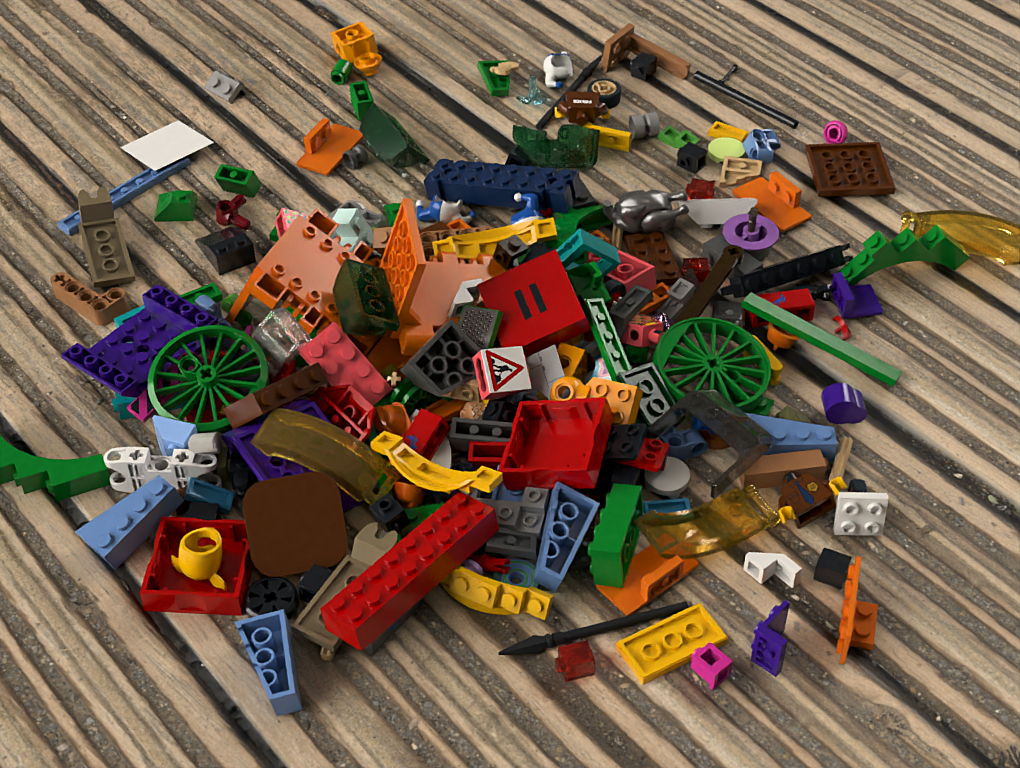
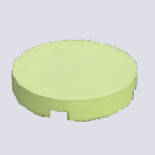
M721 137L710 142L708 155L710 159L720 163V161L724 162L725 156L743 158L745 149L743 143L739 140Z

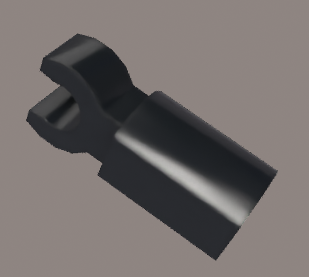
M814 284L795 285V290L808 288L813 300L820 298L823 301H830L832 288L829 284L821 286Z

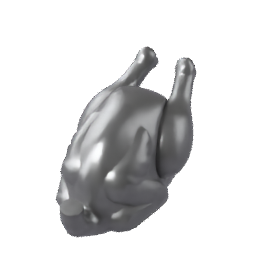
M644 190L623 193L613 208H611V202L605 200L602 205L603 213L617 228L635 234L664 232L676 224L675 217L689 213L686 204L673 210L670 203L679 200L687 201L688 195L684 191L680 193H668L662 190H649L647 192Z

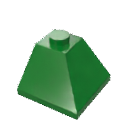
M184 190L159 194L154 221H193L198 194L194 191Z

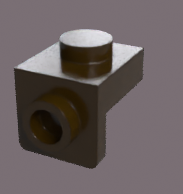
M514 234L497 244L493 258L507 270L510 268L513 260L527 253L529 247Z

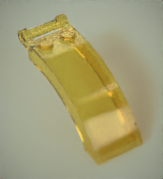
M937 210L917 213L904 211L902 213L900 233L907 227L909 228L910 223H915L913 232L922 237L937 224L958 241L967 253L993 259L1002 263L1003 266L1020 264V225L987 214L960 210Z
M273 409L250 442L267 456L288 459L315 472L329 475L336 482L337 486L356 501L361 502L365 500L370 505L389 493L396 480H399L402 476L395 466H392L355 436L322 419L293 410ZM382 473H385L388 477L378 494L375 495L372 490Z
M751 484L742 490L739 487H735L723 495L691 509L669 513L656 512L654 509L634 521L660 557L672 559L678 555L682 559H692L711 555L737 545L769 526H776L781 522L779 513L773 511L761 497L759 489L754 484ZM746 499H752L765 516H760Z

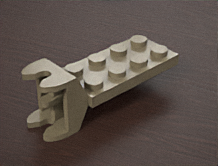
M99 187L97 197L91 198L88 192L84 189L78 193L80 215L78 226L94 288L134 282L135 274L119 218H114L109 192L105 188Z
M377 522L369 523L363 527L354 539L352 555H347L294 621L291 625L292 632L335 652L343 640L327 631L320 608L393 548L398 541L397 532L393 530L386 533L383 538L377 539L375 537L378 534Z

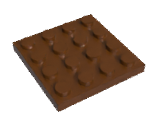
M880 142L806 144L805 153L818 197L895 194L896 187Z

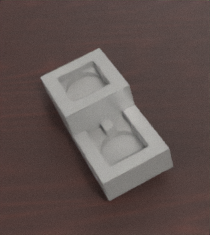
M679 278L667 291L669 298L657 310V315L673 325L692 298L696 288L695 285Z

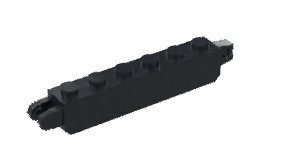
M850 244L827 247L729 278L730 285L720 288L721 295L733 294L734 298L746 297L750 292L753 294L846 265V262L853 259V255L843 256L842 251L848 250Z

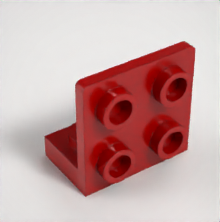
M644 438L637 459L614 462L653 472L664 471L669 443L658 439Z

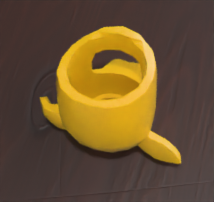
M204 527L186 534L180 542L179 558L171 555V563L179 573H183L193 580L209 579L216 588L223 589L224 591L227 590L224 580L216 574L222 560V538L219 532L214 528ZM206 537L214 540L217 545L200 547L197 546L199 538Z

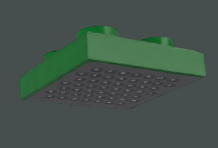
M464 305L458 326L481 350L492 349L503 313L499 310Z

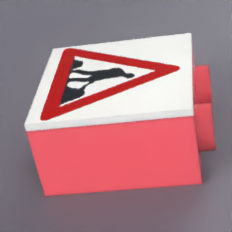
M522 346L482 349L472 357L481 400L505 398L507 395L532 389Z

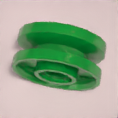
M405 378L394 389L390 398V405L394 402H400L406 408L408 416H411L416 409L420 411L421 408L424 409L437 402L438 396L415 386L408 378Z

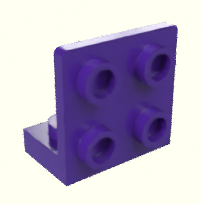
M842 272L834 273L831 294L842 319L882 315L883 309L870 284L849 286V282L845 280Z
M784 600L780 606L775 605L770 611L768 618L765 621L761 620L756 625L753 632L755 638L751 644V661L775 677L782 671L788 642L781 635L785 630L790 602Z

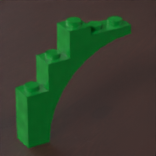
M602 205L576 210L571 207L568 213L555 212L554 222L558 239L545 241V246L547 249L554 248L557 250L579 228L589 232L596 228L610 225L612 221L603 213ZM585 250L573 262L578 265L588 263V251Z
M937 224L922 237H919L907 227L893 240L878 230L863 242L865 249L838 272L843 273L845 280L849 282V286H854L877 271L905 262H936L946 265L955 271L970 259V256L958 241Z
M0 435V484L15 480L17 487L22 486L24 494L47 487L49 494L54 493L57 501L111 485L102 454L76 459H47L16 449Z

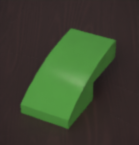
M670 125L664 128L657 137L658 140L677 149L683 147L688 142L696 145L700 141L698 137L686 129L681 133Z

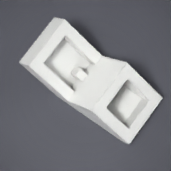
M481 278L462 282L450 307L449 319L460 317L464 305L472 306L474 300L479 299L481 294L477 284L483 282Z
M749 552L745 556L743 570L760 584L774 574L792 589L800 582L802 568L785 554Z

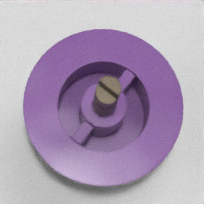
M752 207L749 214H740L728 219L723 226V235L731 245L740 246L755 259L760 260L770 253L771 247L778 241L779 229L770 219L757 215L758 209Z

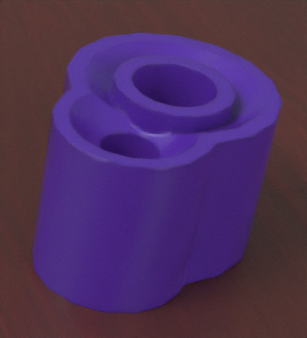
M836 383L822 391L821 400L826 419L834 424H855L866 418L867 410L859 390L853 389L845 383Z

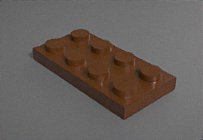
M663 232L625 235L624 243L629 255L655 266L656 284L663 282L665 285H674L679 278L683 279Z

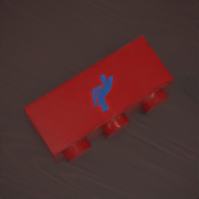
M808 288L757 294V296L805 321L813 320L815 302ZM746 310L753 328L768 326L769 321Z
M421 408L405 435L402 436L403 442L413 451L431 461L451 427L442 416ZM388 459V462L385 466L392 472V474L400 479L412 483L407 478H405L396 469L395 466L391 465L390 459Z

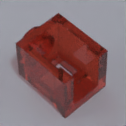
M692 178L691 183H687L685 191L688 195V200L713 199L716 180L706 181Z

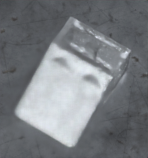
M285 307L272 310L257 326L251 336L264 352L270 383L299 355L300 349L312 340ZM245 346L243 351L246 354L249 351H251V349ZM255 356L251 359L256 366L260 365L258 357Z

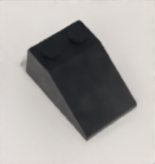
M230 226L195 240V243L220 276L256 262L252 241L245 232Z

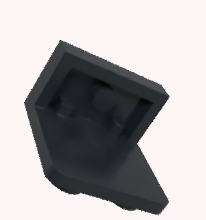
M645 423L611 425L599 471L602 478H611L616 464L614 461H633L637 459L648 430Z

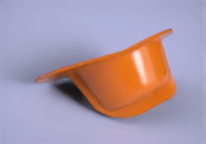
M771 322L768 323L767 339L774 344L773 350H776L778 347L789 349L800 339Z
M394 402L391 405L376 407L374 425L379 433L387 431L401 437L405 435L412 422L403 404Z
M386 474L387 478L393 481V497L402 507L413 508L423 502L429 489L414 485L394 475Z

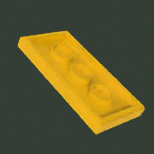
M698 603L616 642V649L642 685L692 661L691 656L697 648H703L709 642L719 648L728 643V637L704 606Z

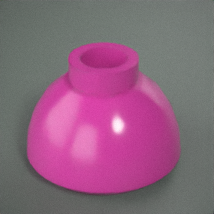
M830 121L824 128V139L828 144L844 143L848 138V128L841 121Z

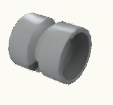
M656 112L645 113L644 116L641 114L629 116V131L632 139L643 138L645 134L648 137L658 136L660 133V123Z

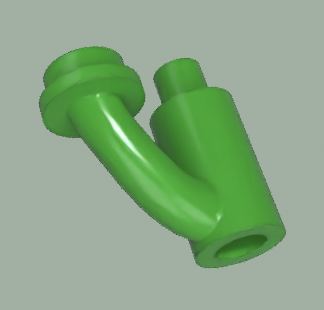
M235 293L229 294L222 300L221 308L225 312H229L238 295ZM246 309L237 318V322L241 326H248L253 320L251 313L246 311Z

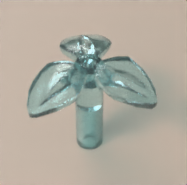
M536 75L529 76L528 96H517L516 99L524 104H530L533 101L534 105L547 101L546 98L539 97L540 89L536 84Z

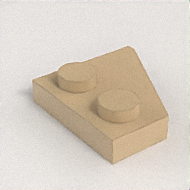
M725 156L719 187L723 188L746 183L760 177L762 161Z

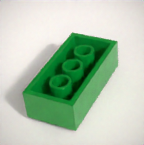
M614 483L611 492L606 494L605 509L602 508L600 511V523L594 528V540L589 542L588 556L592 559L590 574L594 576L595 585L623 588L645 522L642 486Z

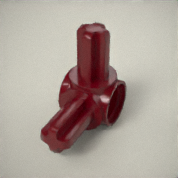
M240 194L231 201L221 200L217 203L216 221L222 226L235 224L244 230L249 228L251 222L238 214V209L247 201L244 195Z

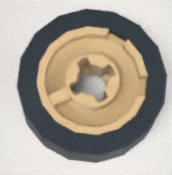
M602 78L596 79L588 85L587 92H600V102L605 103L608 109L620 103L621 87L616 81Z

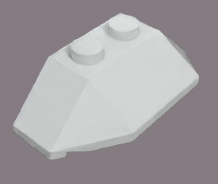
M691 199L687 201L679 200L676 201V204L679 207L686 204L689 209L687 215L695 223L701 225V228H712L713 224H720V227H723L731 217L747 214L757 204V199Z

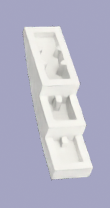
M222 433L193 434L188 441L189 451H193V453H220L224 442L221 438Z

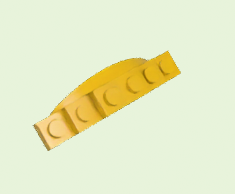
M554 218L534 219L509 226L450 236L443 240L433 241L434 256H437L439 251L455 252L457 258L463 257L464 261L467 262L470 258L476 259L478 254H494L497 244L514 234L530 249L533 243L558 239Z
M383 431L370 442L371 450L388 456L391 465L395 466L405 478L425 489L443 491L450 494L453 490L458 489L471 493L477 488L490 493L503 481L502 472L485 466H481L477 471L467 472L452 470L435 464L403 442V437L387 431Z
M461 565L440 582L449 595L463 605L480 612L496 615L528 613L546 620L549 617L554 595L533 586L525 588L487 578Z

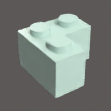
M357 208L337 210L333 220L339 224L335 230L341 237L339 244L344 247L350 243L352 245L349 249L351 253L360 241L371 247L374 231Z

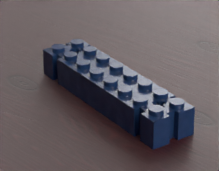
M439 159L433 167L434 170L424 179L428 200H432L434 194H437L441 200L448 198L449 202L463 200L462 203L525 209L527 202L524 200L517 202L514 196L517 193H533L538 196L540 211H547L548 208H551L553 212L561 213L569 212L574 204L573 199H577L582 191L579 171L563 169L557 172V169L550 167L517 166L515 164L506 165L482 163L479 161L459 160L454 163L453 160Z

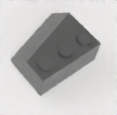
M450 319L431 336L400 371L415 386L440 397L477 378L472 357L481 349Z

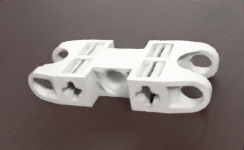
M119 447L107 451L104 455L103 460L106 467L116 471L110 476V484L117 491L133 493L141 487L140 484L143 486L158 475L175 487L176 490L188 485L191 477L204 482H217L215 486L222 487L220 476L211 472L218 465L216 456L211 452L193 453L189 449H174L172 456L151 455L149 448ZM113 456L121 457L119 460L109 461ZM204 460L213 461L211 464L208 465L201 464V462H203ZM118 478H125V481L122 483L115 482Z

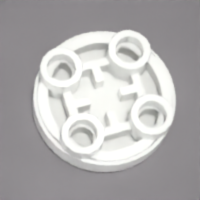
M667 456L664 471L653 472L644 469L645 489L649 492L668 496L671 499L678 498L680 493L689 485V468L683 461Z

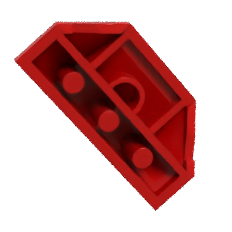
M350 384L328 388L318 387L309 401L316 403L353 453H356L370 435L377 409Z

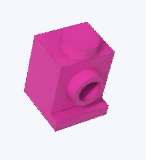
M711 642L703 648H697L691 656V669L708 682L712 690L730 676L733 661Z

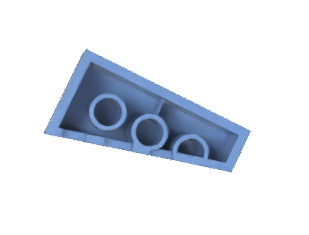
M740 412L738 436L742 458L820 449L823 458H826L828 462H834L837 449L834 427Z
M158 475L75 532L90 548L116 570L159 527L161 517H169L184 502V499L171 484Z
M558 481L550 493L533 579L534 582L553 592L557 590L600 505V503Z
M284 609L234 622L276 715L281 716L302 710L291 625Z

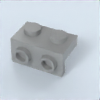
M216 70L204 86L208 92L230 104L240 91L244 94L247 93V90L243 87L244 83L239 79L235 78L233 80L226 72L220 73Z

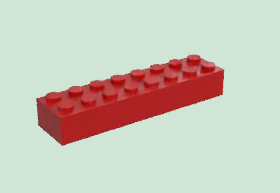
M459 491L320 608L327 631L358 650L363 651L499 531L495 508Z

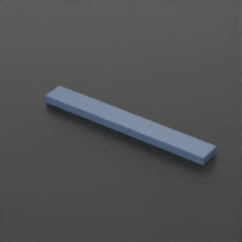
M185 156L156 171L148 168L111 190L109 194L113 210L190 165V159ZM79 210L57 222L58 228L69 236L79 231Z

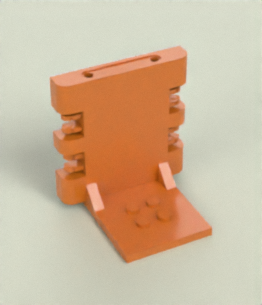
M409 198L402 199L377 272L390 338H399L402 355H414L450 319L458 325L460 317L449 319L448 313L463 281L481 278L484 282L510 270V268L505 270L493 258V254H478L476 259L470 258L468 264H465L463 257L457 258L455 252L439 251L437 256H429V261H426L412 199ZM481 295L479 299L474 300L472 306L486 308ZM496 335L493 348H502Z
M315 208L307 219L299 215L256 266L225 320L232 325L253 298H257L272 310L282 300L284 302L280 307L282 311L287 310L290 306L294 309L291 316L293 319H296L299 314L302 315L296 327L309 336L317 326L320 328L316 333L318 335L335 321L361 353L366 356L388 325L377 271L373 269L376 262L371 260L368 265L365 263L374 249L363 241L359 242L352 253L349 251L352 247L350 243L344 247L339 244L341 241L339 235L334 240L331 238L339 224L318 208Z

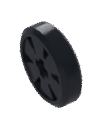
M265 577L248 587L244 594L243 604L248 618L284 609L289 620L297 611L299 598L296 587L289 580L282 577Z

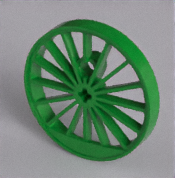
M697 317L674 324L662 335L652 359L653 364L678 405L694 414L696 411H702L703 414L714 416L723 412H732L737 417L740 416V412L748 413L763 400L771 376L769 358L759 341L738 325L717 318ZM694 333L700 348L686 334ZM701 333H711L710 352ZM716 335L727 338L715 356ZM679 340L682 343H684L690 350L678 345L677 343L679 342ZM731 340L740 345L721 357ZM745 350L751 355L749 357L731 359ZM672 351H674L684 357L674 356L670 354ZM666 363L684 365V367L664 369ZM756 363L759 370L740 366ZM693 373L676 384H672L668 378L670 376ZM742 375L761 378V385L743 377ZM699 377L701 378L691 397L679 390ZM704 382L709 383L708 404L695 400ZM714 382L717 384L726 405L713 404ZM739 384L756 392V394L749 397L739 387ZM728 393H735L743 402L733 404Z
M207 325L193 328L173 338L157 354L148 375V394L153 407L161 417L195 424L197 433L221 432L224 434L233 430L227 417L218 420L214 391L227 407L229 403L219 390L240 400L244 396L228 387L251 389L248 394L250 395L268 386L269 371L266 357L259 344L251 336L236 328L223 325ZM219 337L211 365H209L205 339ZM224 339L236 340L217 365ZM197 340L201 341L205 365H201L186 345ZM243 344L251 349L248 353L228 364ZM183 348L188 355L181 358L180 361L174 359L172 356ZM255 356L258 357L259 366L233 371ZM170 362L179 367L182 374L161 371L165 364ZM195 366L194 369L188 371V367ZM260 373L256 383L232 380ZM159 379L186 382L157 389ZM185 391L161 406L158 399L159 396ZM210 394L214 422L201 423L208 395ZM192 397L177 417L168 413L169 410ZM201 398L195 422L183 421Z

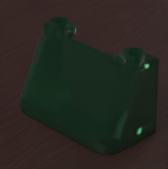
M565 124L559 128L557 139H548L546 137L547 131L535 130L523 125H513L512 137L514 142L536 167H550L553 169L591 168L597 162L600 130L574 124Z

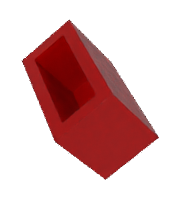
M470 441L468 463H472L474 466L471 472L477 471L481 466L497 471L508 442Z

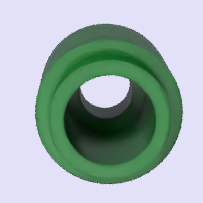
M344 59L337 61L331 71L333 83L342 85L347 81L353 70L349 61Z

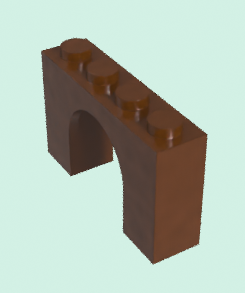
M318 362L251 393L223 410L232 428L235 429L328 383V380Z

